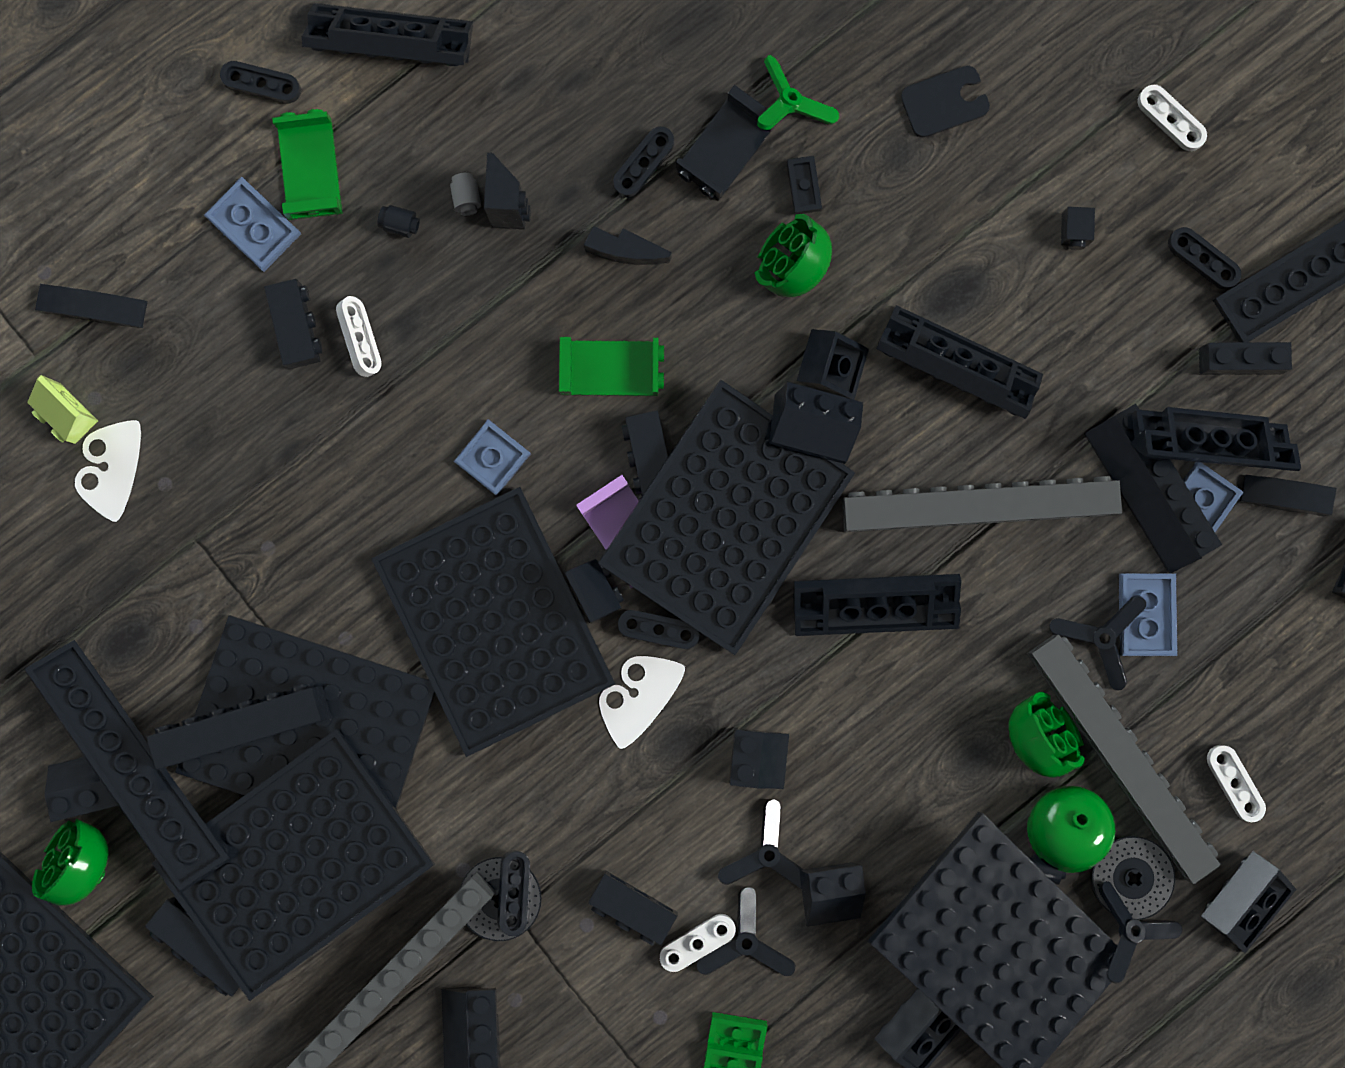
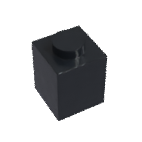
M1067 207L1062 213L1061 245H1069V249L1072 250L1085 249L1086 246H1089L1094 241L1095 208Z

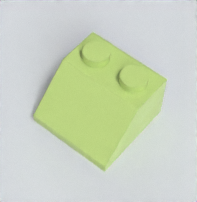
M42 375L36 380L27 402L34 409L32 414L40 422H47L53 428L51 433L58 440L76 444L98 420L61 383Z

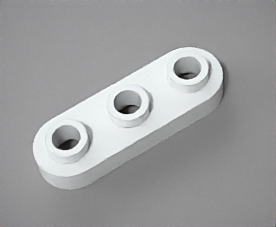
M1149 85L1143 89L1138 96L1139 108L1182 149L1195 151L1205 143L1207 139L1205 127L1169 93L1158 85ZM1147 98H1152L1155 101V105H1150L1147 102ZM1167 116L1173 117L1174 123H1169ZM1187 134L1194 137V142H1190L1187 139Z
M348 296L337 304V316L355 371L363 377H370L381 368L380 355L363 303L356 297Z
M1217 745L1211 748L1207 755V763L1237 816L1247 822H1257L1262 819L1266 811L1265 803L1236 752L1231 747ZM1219 754L1224 756V762L1221 764L1217 762ZM1236 778L1238 785L1232 788L1231 781ZM1248 802L1252 805L1250 812L1245 811V805Z
M717 914L667 943L660 952L661 965L667 971L677 972L726 944L735 935L734 921L728 915ZM719 925L726 926V933H717V927ZM700 939L703 942L702 947H693V941ZM672 953L679 956V960L675 963L670 962L668 959Z

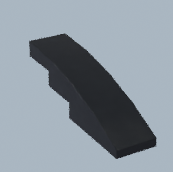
M40 284L35 310L42 313L64 315L70 318L92 320L103 324L143 328L148 302L119 295Z

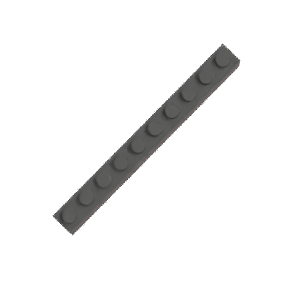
M1110 476L1094 477V482L1083 483V478L1066 479L1067 484H1056V480L1039 481V486H1029L1028 481L1013 482L1012 487L1002 488L1001 483L985 484V489L974 490V485L957 486L958 491H947V487H932L928 493H920L919 488L903 489V494L892 495V490L875 491L876 496H865V492L848 493L849 498L842 499L844 532L1114 516L1122 514L1120 480L1111 481Z
M1052 635L1026 654L1185 881L1195 884L1221 865L1216 859L1219 856L1216 849L1209 842H1204L1200 836L1202 830L1193 819L1189 820L1183 812L1186 810L1185 805L1177 796L1173 797L1167 789L1170 787L1168 781L1161 773L1157 774L1151 765L1154 764L1152 758L1145 750L1140 751L1135 743L1138 739L1132 730L1128 727L1125 729L1119 719L1122 717L1119 711L1112 704L1110 706L1103 698L1106 695L1104 690L1097 682L1093 683L1087 674L1090 672L1088 667L1081 659L1077 660L1071 652L1074 649L1065 636L1061 638L1060 635Z
M476 872L287 1068H327L492 898L496 891Z

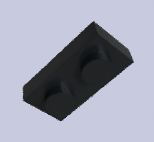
M814 156L787 159L794 214L822 211Z

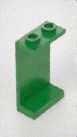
M312 109L307 111V114L300 115L287 112L282 113L280 117L272 118L273 124L278 129L286 198V203H282L283 214L288 220L342 214L332 119L327 111L323 112L321 109Z
M560 337L559 392L561 395L658 396V389H664V372H658L659 362H664V345H659V338H653V341H572L571 337Z

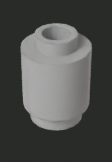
M471 173L454 175L450 188L455 211L460 212L463 216L477 213V209L481 207L477 180L473 178Z

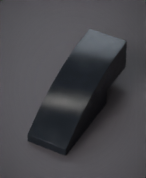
M593 226L584 243L586 252L619 263L657 265L670 263L672 259V252L624 228L619 237H616Z
M1244 475L1243 494L1240 497V502L1325 517L1333 513L1337 488L1272 477Z

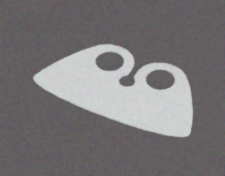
M136 420L116 423L89 434L83 443L84 456L93 463L100 464L106 462L108 470L101 471L98 467L88 466L81 469L75 478V488L79 495L97 512L113 522H117L124 512L135 477L141 441L140 423ZM95 439L102 440L106 445L105 453L101 456H93L89 452V444ZM87 473H93L98 478V485L93 490H87L81 484L82 477Z
M635 656L629 658L624 663L621 672L622 680L630 688H636L639 691L638 696L633 698L624 687L613 685L603 690L599 697L602 717L618 748L623 749L633 743L661 712L682 680L685 672L684 665L675 661L648 656ZM633 664H640L645 670V675L640 681H633L628 677V669ZM613 691L621 693L624 699L622 706L617 709L610 708L606 703L607 695Z

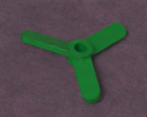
M768 55L764 59V63L780 96L772 106L759 116L757 122L759 128L764 130L772 129L788 113L794 112L829 125L839 120V112L835 108L801 96L796 89L791 88L778 61L773 56Z

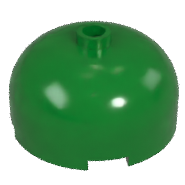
M805 214L795 215V220L787 225L782 222L767 238L757 257L763 259L759 270L755 272L757 282L781 297H798L812 290L825 276L832 259V243L826 230ZM779 242L791 251L792 254L788 257L777 248L772 247ZM769 270L783 281L779 282L776 279H774L770 274Z
M1038 692L1022 701L1013 710L1008 726L1010 741L1019 759L1031 771L1044 777H1060L1083 765L1085 758L1082 755L1080 756L1079 749L1083 745V741L1075 723L1062 706L1058 709L1050 701L1051 695ZM1064 724L1066 725V730L1062 733H1055L1049 736L1048 733L1056 730Z
M1062 786L1049 791L1035 804L1028 817L1027 833L1030 844L1040 859L1043 858L1047 863L1058 868L1059 871L1077 873L1092 868L1109 853L1115 839V822L1109 807L1097 794L1079 786Z
M76 819L74 823L69 820L64 823L44 850L47 854L42 862V869L35 870L32 892L35 897L60 906L72 905L86 898L102 881L105 875L108 861V845L103 834L94 826L79 819ZM57 844H58V849L61 850L62 852H60V851H58V850H55V847L57 846Z

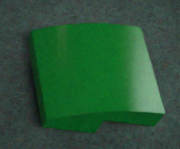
M712 1012L704 1068H761L767 1021Z

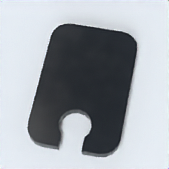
M963 66L912 84L903 90L901 100L915 135L922 138L982 118L987 114L990 104L986 94L980 95L976 100L970 102L965 101L960 94L963 86H973L981 82L979 74L974 67Z

